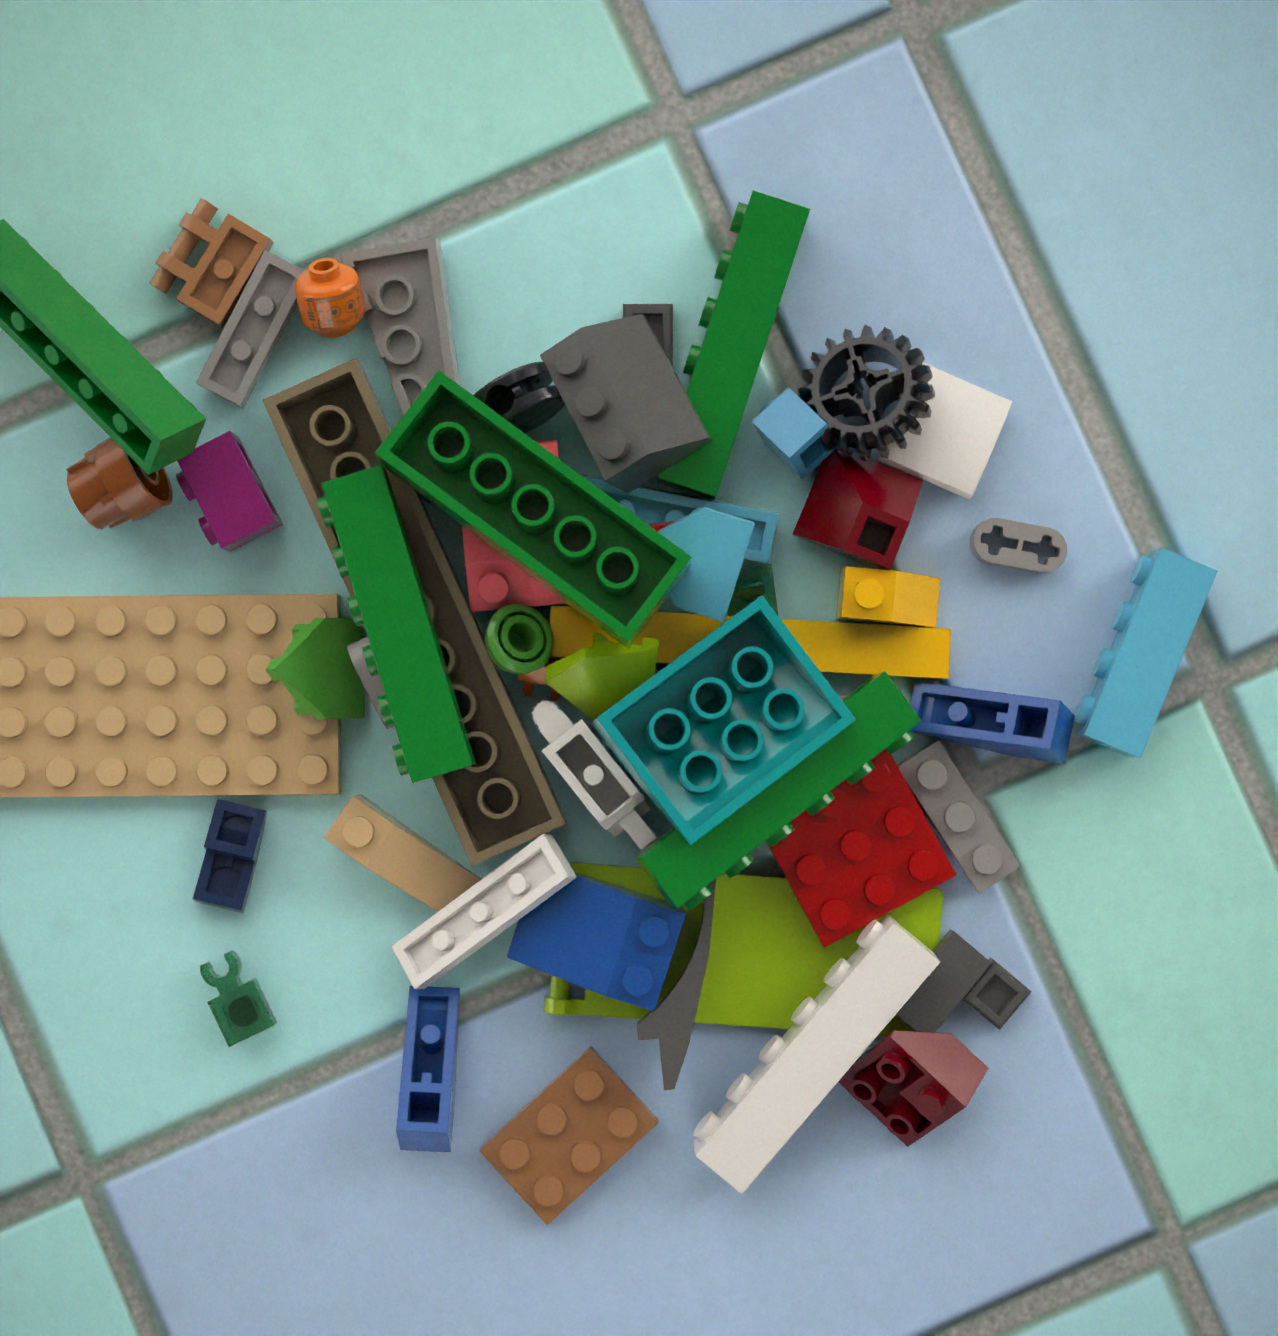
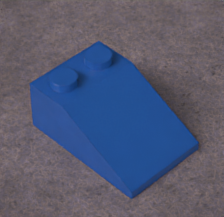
M574 872L577 878L518 920L507 958L603 996L655 1011L686 913L682 906L672 908L666 900Z

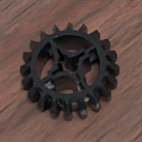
M865 324L861 331V336L855 338L851 330L845 328L843 332L844 342L837 345L834 340L826 338L825 345L829 352L826 355L812 352L811 360L817 368L802 369L801 377L808 385L798 388V397L828 424L829 427L825 430L820 441L824 449L827 451L833 450L838 444V453L845 459H848L857 449L859 458L867 462L871 456L872 449L877 448L882 458H888L889 449L887 445L896 442L899 448L906 449L908 444L904 434L907 431L912 434L921 435L922 427L916 418L931 417L932 410L925 401L935 397L933 386L927 383L932 379L933 374L929 365H922L925 360L922 351L919 348L911 349L910 340L906 336L901 335L894 340L892 331L884 327L875 338L872 328ZM882 362L898 370L889 372L887 368L874 371L867 368L865 363ZM848 370L846 379L841 384L834 386L840 376ZM862 378L865 379L869 387L870 396L868 399L871 406L870 409H868L863 400L862 391L864 387ZM900 399L895 409L884 418V412L888 405ZM841 414L845 418L857 415L863 417L867 425H847L833 417Z

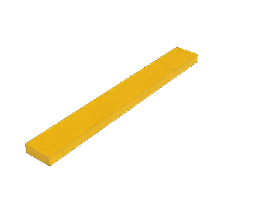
M550 606L549 625L554 637V648L551 657H566L585 647L592 648L594 632L603 633L610 641L618 642L573 607ZM656 612L634 642L641 645L643 637L659 639L656 663H671L733 616H726L725 621L720 622L698 614ZM781 619L820 672L876 675L885 671L888 676L949 679L951 629Z

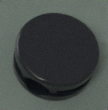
M533 362L515 368L492 380L473 395L523 433H527L542 425L565 406L556 386H549L553 380L545 362Z

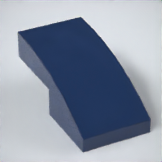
M217 799L204 844L206 853L193 895L195 902L244 913L262 841L267 815L266 810Z

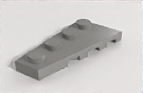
M433 237L339 254L343 264L353 268L360 278L365 304L364 314L375 337L374 343L380 358L384 360L391 377V385L403 415L438 370L460 385L440 240Z

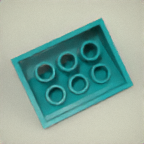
M761 595L598 716L592 725L623 767L687 843L692 845L856 721V718L767 600Z

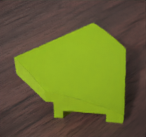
M594 632L592 648L585 647L546 666L545 683L594 721L598 716L655 675L659 639L643 637L641 645L634 642L628 649L621 643L610 641L603 633Z

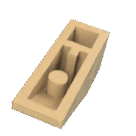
M361 794L352 796L324 836L327 841L364 867L437 912L481 880L480 877Z

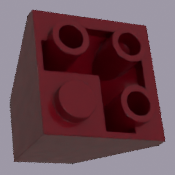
M837 448L822 461L792 535L873 569L890 570L911 521L923 480L871 458L867 462L862 461L857 452H853L848 459L842 458Z
M894 1030L862 1054L838 1082L853 1098L859 1101L882 1122L893 1135L897 1136L909 1147L966 1108L989 1068L953 1034Z

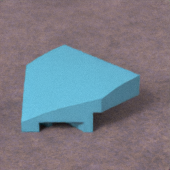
M704 507L692 511L691 514L657 531L692 557L690 568L669 594L675 607L720 622L725 621L755 525L754 522Z

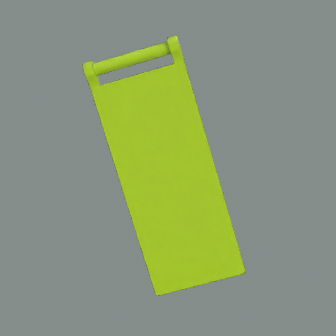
M569 862L574 872L665 900L641 867ZM723 873L716 878L709 958L694 1023L790 1029L794 1024L791 1021V1017L796 1008L807 997L810 996L815 999L827 985L823 981L827 972L839 959L844 958L847 961L859 948L860 945L856 941L867 925L824 948L785 877L737 874L729 878L726 873ZM933 888L887 913L931 951L940 942L943 892L938 888ZM704 900L688 910L685 904L681 905L686 915L657 1005L673 988L692 955L702 921ZM887 914L876 920L880 923ZM552 975L550 996L544 997L543 1012L549 1014L642 1019L650 1012V1010L603 996L588 989H585V999L570 997L571 983ZM895 1015L879 1033V1036H888L894 1030L916 1031Z

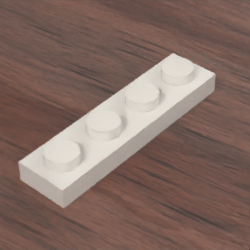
M542 834L391 947L414 989H425L577 878L553 835Z

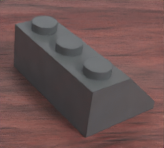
M643 314L581 327L540 354L605 482L625 493H630L712 441Z

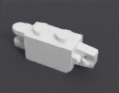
M541 700V703H536L537 706L533 707L534 711L531 712L533 714L531 719L535 721L534 725L537 724L539 726L538 730L549 742V745L542 752L604 830L609 829L615 838L623 831H626L641 850L656 840V834L642 818L643 815L651 810L644 801L645 796L584 719L574 724L564 710L559 709L560 705H556L554 701L550 702V700H547L545 702Z

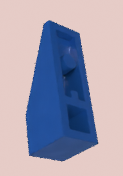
M915 681L910 705L922 721L910 729L912 733L1013 757L1066 764L1075 716L1061 700Z
M413 986L409 988L396 1125L400 1150L451 1152L460 988L429 986L425 989H414Z

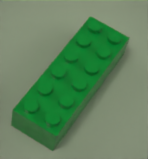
M440 370L434 375L375 452L383 467L628 649L690 568L692 559L690 555Z

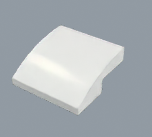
M930 366L933 377L927 383L933 386L935 397L925 402L929 404L932 410L931 417L916 418L922 427L921 435L912 434L907 431L904 434L908 444L906 449L899 448L896 442L887 445L889 449L888 458H882L880 455L878 460L970 500L987 465L1013 401Z

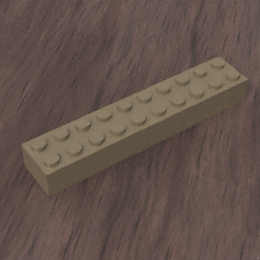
M356 358L263 399V403L332 556V548L340 546L335 527L326 528L319 510L317 498L325 496L321 483L381 465L375 452L391 432V428L364 368ZM387 470L476 762L474 765L432 777L470 864L474 866L565 825L567 819L500 670L491 661L486 652L484 635L474 613L470 611L468 599L420 493ZM342 577L350 596L355 595L350 577Z

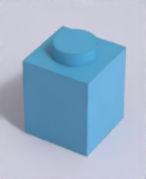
M789 387L779 397L769 400L761 408L759 415L751 421L764 444L801 480L838 448V444L836 448L830 451L823 448L820 441L825 430L829 427L828 424Z

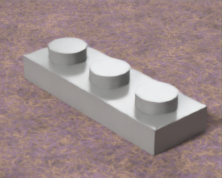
M264 250L196 381L197 385L244 409L298 304L294 287L298 276L305 270Z
M935 740L898 764L915 799L977 893L983 892L1021 867L939 740Z

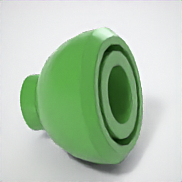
M511 604L499 609L489 620L485 630L484 644L489 658L498 668L508 673L528 674L540 669L548 662L554 648V637L548 621L539 611L527 605Z

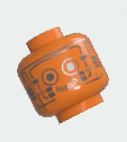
M323 258L312 262L308 269L298 276L294 289L300 317L307 328L317 332L322 337L335 338L350 333L363 318L365 304L360 278L357 272L350 266L338 263L337 260L332 258Z

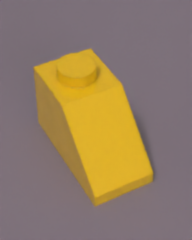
M845 566L840 570L836 619L936 628L940 578L901 571Z

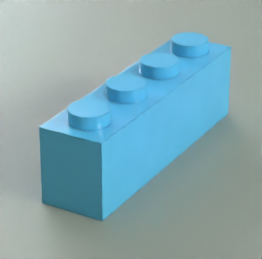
M1162 547L1150 551L1148 556L1142 555L1139 558L1130 580L1131 583L1136 584L1129 603L1123 601L1120 604L1112 622L1111 628L1117 631L1110 649L1104 647L1095 662L1092 675L1098 677L1094 689L1091 696L1088 694L1082 696L1076 708L1074 722L1079 723L1075 735L1125 756L1141 758L1216 577L1217 570Z

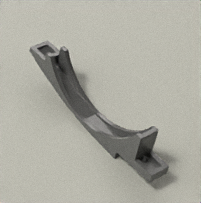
M716 879L709 884L713 893L704 900L698 938L682 975L670 992L656 1006L655 1011H650L637 1022L638 1041L659 1039L664 1090L675 1089L692 1034L709 958Z

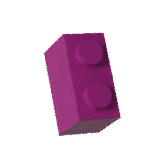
M231 431L194 449L192 454L177 461L182 471L176 474V479L189 501L196 498L205 515L199 518L198 522L205 537L212 546L219 543L221 549L231 552L283 525L240 438Z

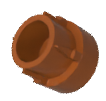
M111 437L84 454L85 458L66 469L68 472L67 486L74 504L82 516L97 529H103L107 526L113 528L130 519L133 522L142 520L170 505L172 502V487L165 468L163 467L148 475Z

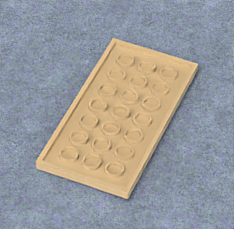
M340 595L0 597V798L341 794V719L316 720L314 715H297L294 711V698L282 681H273L265 670L273 658H281L291 643V630L295 624H311L315 618H340Z

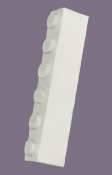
M888 914L880 923L875 919L864 928L856 941L860 945L859 948L847 961L841 958L830 968L823 980L827 985L815 999L809 996L802 1001L791 1017V1021L794 1024L782 1038L775 1035L766 1043L758 1056L761 1063L749 1076L745 1073L741 1074L728 1089L725 1097L729 1100L717 1114L710 1111L696 1126L693 1132V1136L696 1137L693 1141L695 1156L741 1194H743L940 963L936 955Z

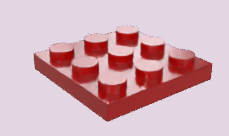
M886 749L870 760L875 767L870 773L852 785L845 779L830 791L835 797L832 802L812 816L806 810L790 822L795 829L783 840L769 847L824 948L956 876L953 867L892 754L890 755Z

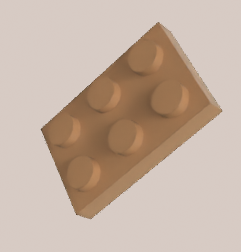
M590 1046L482 1145L479 1151L545 1224L548 1225L656 1126L658 1118Z

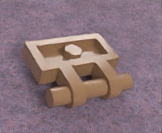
M201 198L192 214L186 212L179 223L182 230L168 253L162 251L155 264L159 268L149 284L167 294L176 278L186 282L176 299L223 328L264 250L269 252L274 242L229 213L218 230L211 227L209 223L218 208ZM198 241H204L209 245L196 267L192 268L185 264Z

